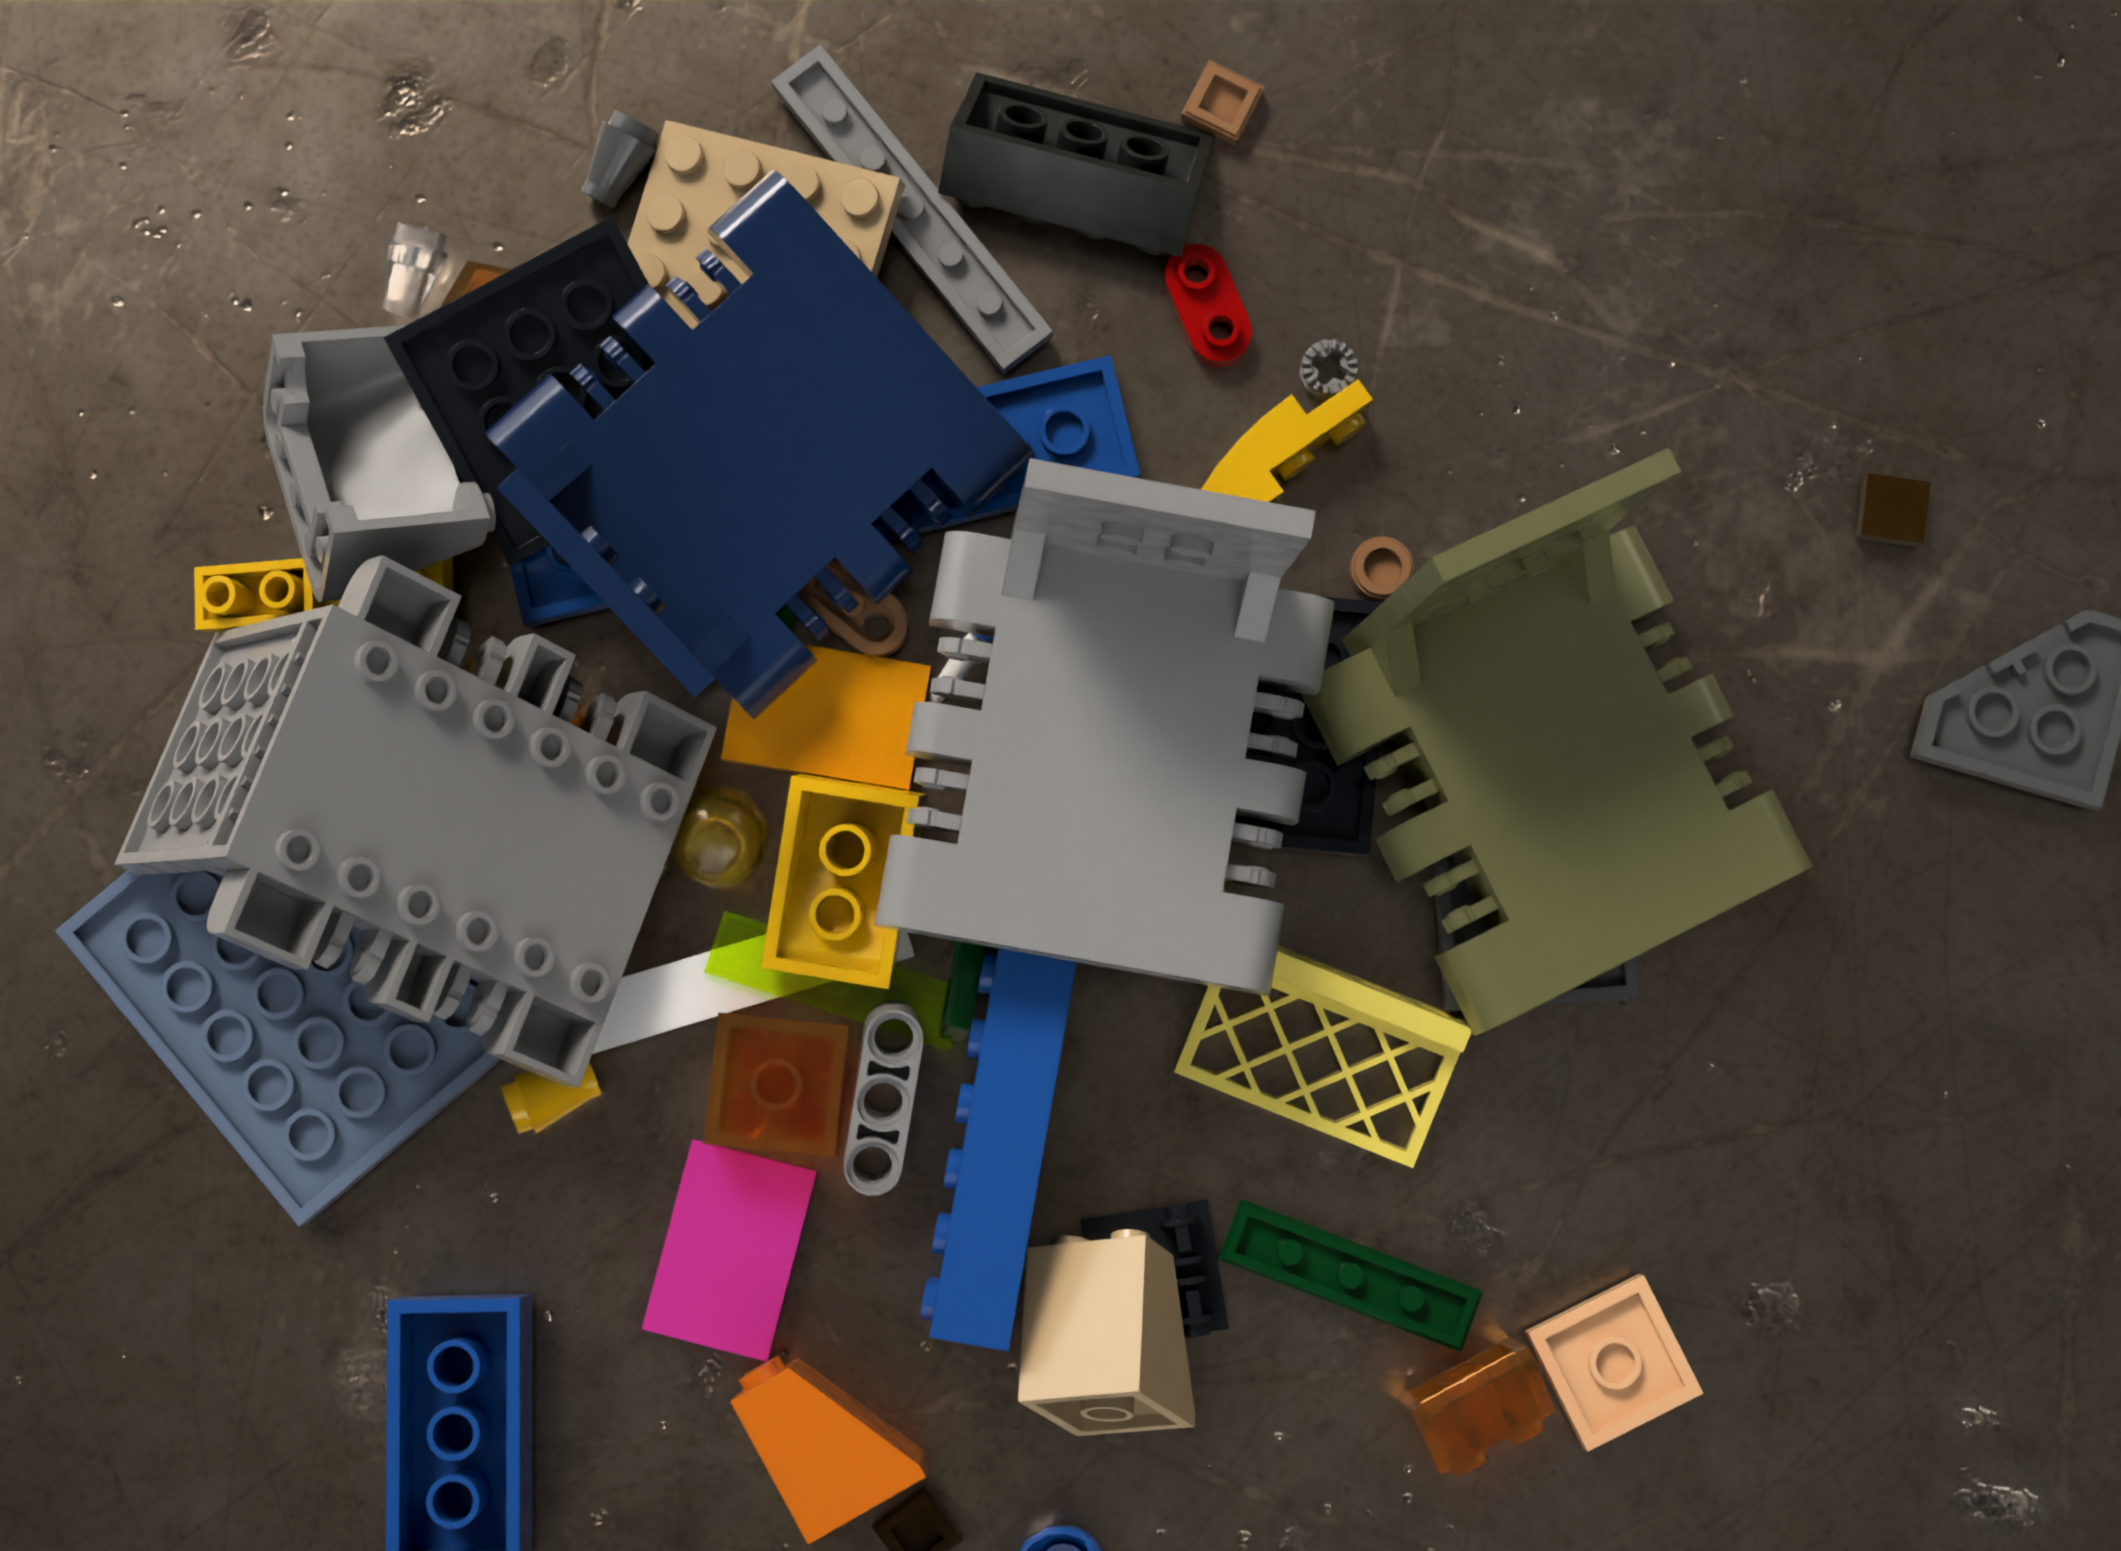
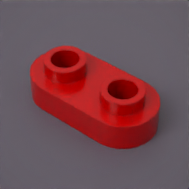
M1204 244L1185 245L1181 257L1171 255L1167 262L1164 275L1165 290L1190 349L1196 358L1212 367L1230 366L1238 362L1245 355L1249 347L1252 335L1250 319L1222 256L1215 249ZM1198 265L1207 271L1208 277L1203 282L1194 283L1187 279L1184 272L1188 267ZM1215 322H1225L1230 326L1232 335L1227 339L1218 340L1210 334L1209 327Z

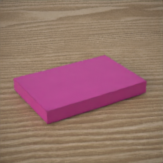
M692 1139L642 1330L767 1362L772 1351L818 1171Z

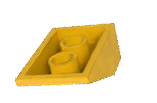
M804 773L791 776L761 968L890 989L902 931L874 926L890 835L921 838L922 827L910 825L906 821L909 808L926 807L928 794Z

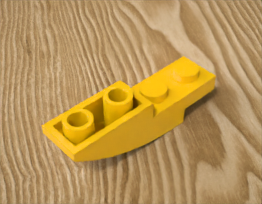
M1358 379L1306 414L1291 394L1266 413L1235 443L1215 467L1201 490L1279 504L1284 491L1274 477L1280 474L1284 481L1293 478L1315 461V457L1311 453L1314 449L1330 438L1338 446L1357 434L1367 425L1362 416L1367 414L1373 398Z
M453 557L415 571L453 591ZM302 558L194 567L195 630L200 632H221L332 604L338 607L341 601L318 602L315 599Z

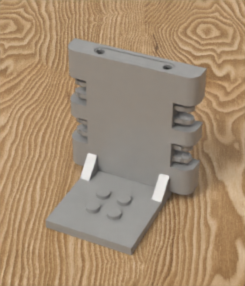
M1030 458L1011 539L967 531L946 532L929 626L993 637V642L991 644L955 637L939 638L937 652L945 655L947 658L959 661L969 660L989 665L985 684L963 681L952 676L932 678L930 693L949 699L981 704V709L975 710L933 702H915L905 756L970 767L969 774L916 767L914 782L926 789L937 791L949 790L966 794L962 816L940 812L938 809L929 807L909 808L906 823L958 834L957 844L912 836L890 835L874 926L1264 996L1270 995L1285 905L1270 900L1223 892L1224 882L1274 889L1276 874L1268 871L1267 868L1229 864L1228 858L1231 841L1270 850L1272 848H1281L1283 833L1273 829L1236 823V815L1288 825H1295L1299 822L1307 773L1297 768L1246 759L1245 757L1246 752L1290 759L1296 758L1298 744L1290 741L1289 738L1278 735L1267 736L1251 733L1250 727L1253 712L1272 715L1279 719L1292 720L1293 718H1302L1305 703L1289 697L1256 692L1257 685L1310 695H1317L1321 690L1335 603L1321 596L1279 588L1281 577L1311 540L1316 511Z
M383 555L366 560L356 570L344 591L338 607L332 604L215 633L114 865L136 875L208 871L224 876L208 914L207 931L210 934L294 970H308L312 959L315 964L328 969L340 956L352 926L362 930V936L355 950V955L351 960V979L363 985L367 983L366 997L368 1002L414 1022L429 1023L432 1015L446 1020L459 1006L469 980L473 979L479 982L471 1001V1007L468 1010L466 1025L471 1032L481 1036L484 1033L483 1048L485 1052L559 1085L579 1088L717 727L647 691L629 693L621 698L618 703L614 701L613 697L602 692L590 704L580 728L572 725L583 692L581 681L568 675L576 655L535 633L519 636L507 647L503 641L491 636L480 647L470 671L467 672L459 668L471 635V627H469L468 623L458 618L452 621L462 596Z

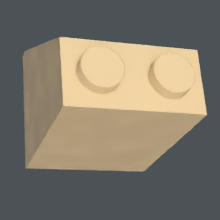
M1133 1229L1114 1231L1111 1233V1239L1090 1241L1078 1236H1060L1052 1240V1245L1028 1247L1018 1402L1075 1436L1195 1427V1409L1174 1256L1153 1241L1148 1233Z

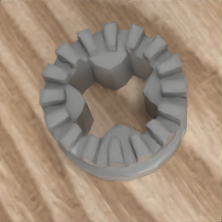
M1323 339L1318 343L1312 344L1305 352L1299 370L1300 382L1305 391L1311 396L1327 401L1355 381L1358 371L1357 358H1355L1352 348L1349 349L1344 342H1337L1336 339ZM1329 356L1336 357L1340 360L1338 371L1345 376L1343 381L1332 378L1325 385L1321 384L1319 380L1316 381L1319 371L1311 365L1313 361L1325 363Z

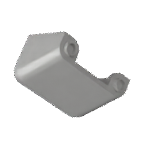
M406 325L272 334L263 398L264 429L315 599L318 602L341 600L352 576L368 559L383 555L415 572L483 545L487 532H493L495 529V507L489 493L482 494L479 485L475 481L459 482L450 457L383 338Z

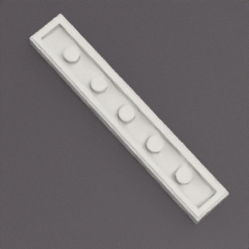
M902 931L895 963L915 957L908 932ZM766 934L621 977L592 1054L836 980L761 968Z

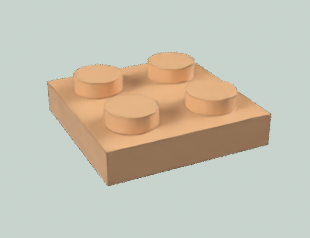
M1637 1274L1524 1331L1582 1448L1587 1452L1704 1394L1645 1276L1642 1274Z

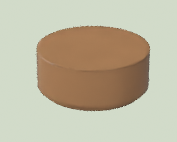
M1386 536L1373 537L1363 542L1355 551L1349 565V577L1354 589L1362 597L1375 602H1384L1414 573L1413 558L1406 546L1400 541Z

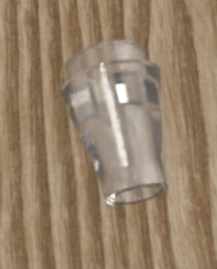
M397 222L394 237L387 236L385 298L382 310L419 319L422 306L449 255L448 252L443 251L447 236L421 227Z

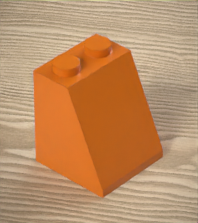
M778 1355L749 1371L738 1380L743 1390L730 1403L808 1545L926 1478L931 1462L923 1449L802 1359L797 1358L784 1365Z

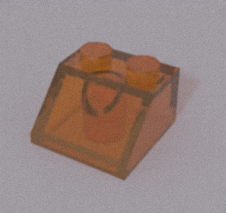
M1510 1337L1502 1339L1395 1398L1432 1468L1440 1475L1451 1470L1454 1477L1464 1475L1484 1464L1489 1459L1485 1450L1508 1438L1513 1446L1536 1436L1546 1428L1542 1419L1556 1412L1529 1347Z

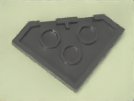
M2086 609L1928 695L1924 701L1910 757L2092 811L2101 809L2121 737V618Z

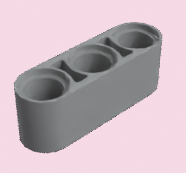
M887 1000L876 1005L868 1013L864 1023L843 1149L844 1175L848 1184L855 1191L867 1196L881 1195L890 1191L900 1178L923 1048L921 1020L917 1012L909 1004L899 1000ZM889 1019L905 1021L912 1030L909 1041L899 1048L882 1046L875 1037L876 1030L882 1022ZM878 1083L894 1085L902 1095L899 1103L888 1111L874 1110L864 1099L866 1092ZM867 1147H878L887 1152L891 1160L883 1171L877 1174H867L856 1167L854 1159L861 1150Z

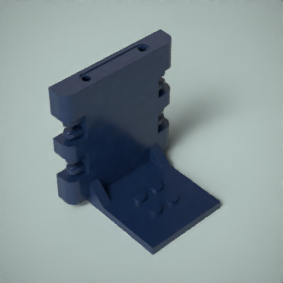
M775 169L766 174L718 218L707 231L749 277L743 284L737 280L711 251L705 248L696 257L700 264V269L712 282H716L729 297L711 311L701 301L699 294L686 280H681L675 276L666 284V287L678 302L699 323L693 330L648 284L611 317V321L653 365L645 372L611 336L608 337L600 347L603 349L606 359L632 381L633 385L615 400L603 387V382L590 368H585L579 364L570 372L576 382L603 410L595 420L551 374H548L485 432L487 437L517 467L496 488L694 698L716 679L754 720L818 661L775 613L785 605L819 641L830 632L826 627L825 620L813 608H809L796 593L814 577L827 591V596L839 609H844L848 614L852 612L859 603L826 567L832 560L841 567L875 605H878L913 571L872 523L879 518L913 554L924 545L918 531L908 521H904L891 507L906 491L921 505L923 512L933 522H938L943 527L953 518L946 506L920 479L926 472L931 475L968 517H972L1028 465L1030 458H1036L1032 449L802 195Z

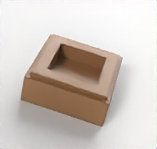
M1209 60L1182 111L1181 121L1204 132L1215 134L1214 137L1236 147L1263 95L1265 86Z

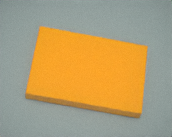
M805 645L818 661L755 720L732 697L721 754L723 761L910 791L916 761L915 757L905 756L914 703L926 702L932 668L930 665Z

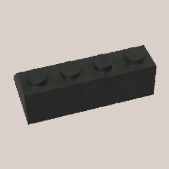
M975 72L950 126L938 193L954 197L959 203L969 207L980 208L988 206L1015 213L1017 217L1030 223L1049 222L1075 229L1079 234L1087 238H1110L1136 245L1137 248L1148 254H1171L1181 257L1215 134Z

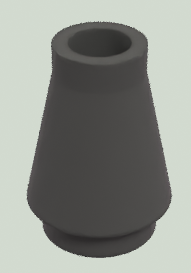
M614 110L609 122L602 121L587 179L581 192L615 209L620 197L655 156L656 149L653 146L660 134L639 121Z

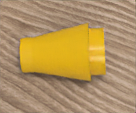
M590 1062L579 1088L559 1085L532 1072L513 1074L515 1081L500 1086L518 1135L534 1129L535 1133L538 1134L588 1100L602 1095Z

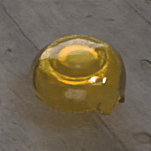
M728 786L701 789L689 800L671 847V855L690 880L711 888L736 885L747 878L752 871L756 870L763 858L768 825L765 814L750 795Z

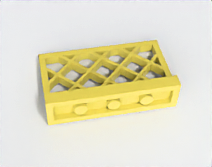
M1278 945L1271 988L1286 993L1285 995L1270 1000L1269 995H1260L1264 1004L1229 1018L1219 995L1221 988L1207 986L1175 1066L1174 1073L1414 1168L1460 1052H1464L1472 1033L1466 1019L1281 945ZM1297 999L1314 1004L1323 1028L1289 1042L1275 1009ZM1215 1005L1222 1021L1206 1028ZM1324 1009L1346 1018L1330 1024ZM1268 1012L1282 1045L1247 1059L1233 1026ZM1357 1023L1374 1028L1383 1052L1348 1066L1334 1033ZM1226 1030L1240 1063L1219 1072H1213L1193 1064L1192 1060L1200 1040ZM1384 1033L1406 1042L1390 1048ZM1328 1036L1341 1069L1306 1083L1293 1050ZM1417 1047L1443 1056L1434 1079L1409 1090L1394 1058ZM1286 1054L1299 1087L1278 1096L1261 1091L1251 1068ZM1388 1060L1401 1093L1366 1107L1353 1074ZM1244 1071L1250 1086L1229 1077ZM1346 1078L1359 1111L1337 1120L1320 1115L1311 1092ZM1427 1093L1421 1111L1418 1114L1412 1099ZM1304 1095L1310 1110L1288 1101ZM1406 1102L1415 1125L1406 1147L1402 1148L1380 1139L1370 1116ZM1364 1120L1369 1134L1349 1125Z

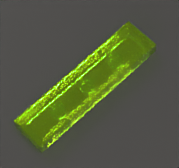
M724 911L704 971L705 973L865 1024L868 1013L876 1005L887 1000H899L909 1004L917 1012L922 1024L923 1043L950 1051L953 1040L940 1038L941 1034L938 1033L947 982L898 966L894 967L890 989L761 968L768 925ZM899 1019L886 1020L878 1027L879 1029L910 1038L912 1034L910 1026L905 1021Z

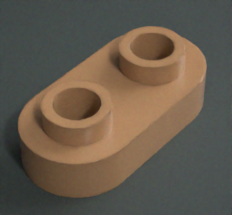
M834 560L827 564L826 567L859 603L852 612L848 614L844 609H839L829 597L819 595L817 592L818 582L814 577L797 592L798 597L825 620L826 626L860 654L887 657L899 650L907 638L908 619L902 604L889 594L878 605H875ZM873 617L886 619L889 623L886 634L881 637L869 636L865 631V625L869 619Z

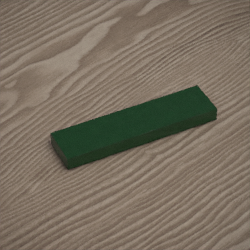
M1240 1198L1217 1258L1225 1263L1458 1352L1463 1350L1483 1294L1482 1290Z

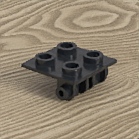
M1208 1199L1080 1220L1083 1238L1090 1241L1111 1239V1233L1117 1230H1140L1148 1233L1153 1241L1174 1256L1185 1338L1209 1335L1211 1331L1229 1329Z

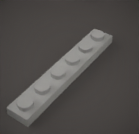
M821 44L771 81L773 90L831 161L901 178L905 188L890 235L1003 375L1053 337V330L946 198L938 193L937 187Z

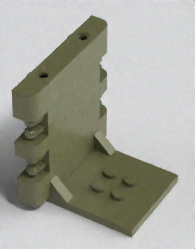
M1670 448L1664 449L1431 557L1342 639L1351 657L1324 670L1320 692L1317 695L1301 693L1337 766L1391 740L1394 741L1398 750L1365 766L1364 769L1369 779H1383L1395 773L1398 768L1404 765L1407 766L1416 786L1411 789L1405 788L1389 796L1388 800L1382 803L1388 817L1422 801L1425 802L1429 811L1398 825L1375 839L1396 883L1451 856L1457 867L1424 883L1423 886L1428 896H1440L1456 888L1458 883L1465 880L1476 904L1472 906L1464 905L1448 913L1447 917L1441 921L1449 934L1483 917L1489 930L1434 958L1474 1036L1506 1023L1813 867L1773 789L1728 810L1722 798L1753 783L1747 770L1742 772L1737 770L1721 778L1716 785L1708 772L1704 762L1717 760L1728 754L1730 749L1734 747L1728 734L1698 749L1695 747L1692 738L1735 716L1714 675H1707L1668 694L1664 684L1693 670L1692 664L1688 657H1677L1661 665L1660 669L1655 670L1646 649L1656 648L1670 640V637L1675 634L1670 622L1667 621L1638 635L1633 627L1634 624L1663 611L1672 605L1675 600L1637 527L1634 525L1610 536L1609 530L1682 472Z

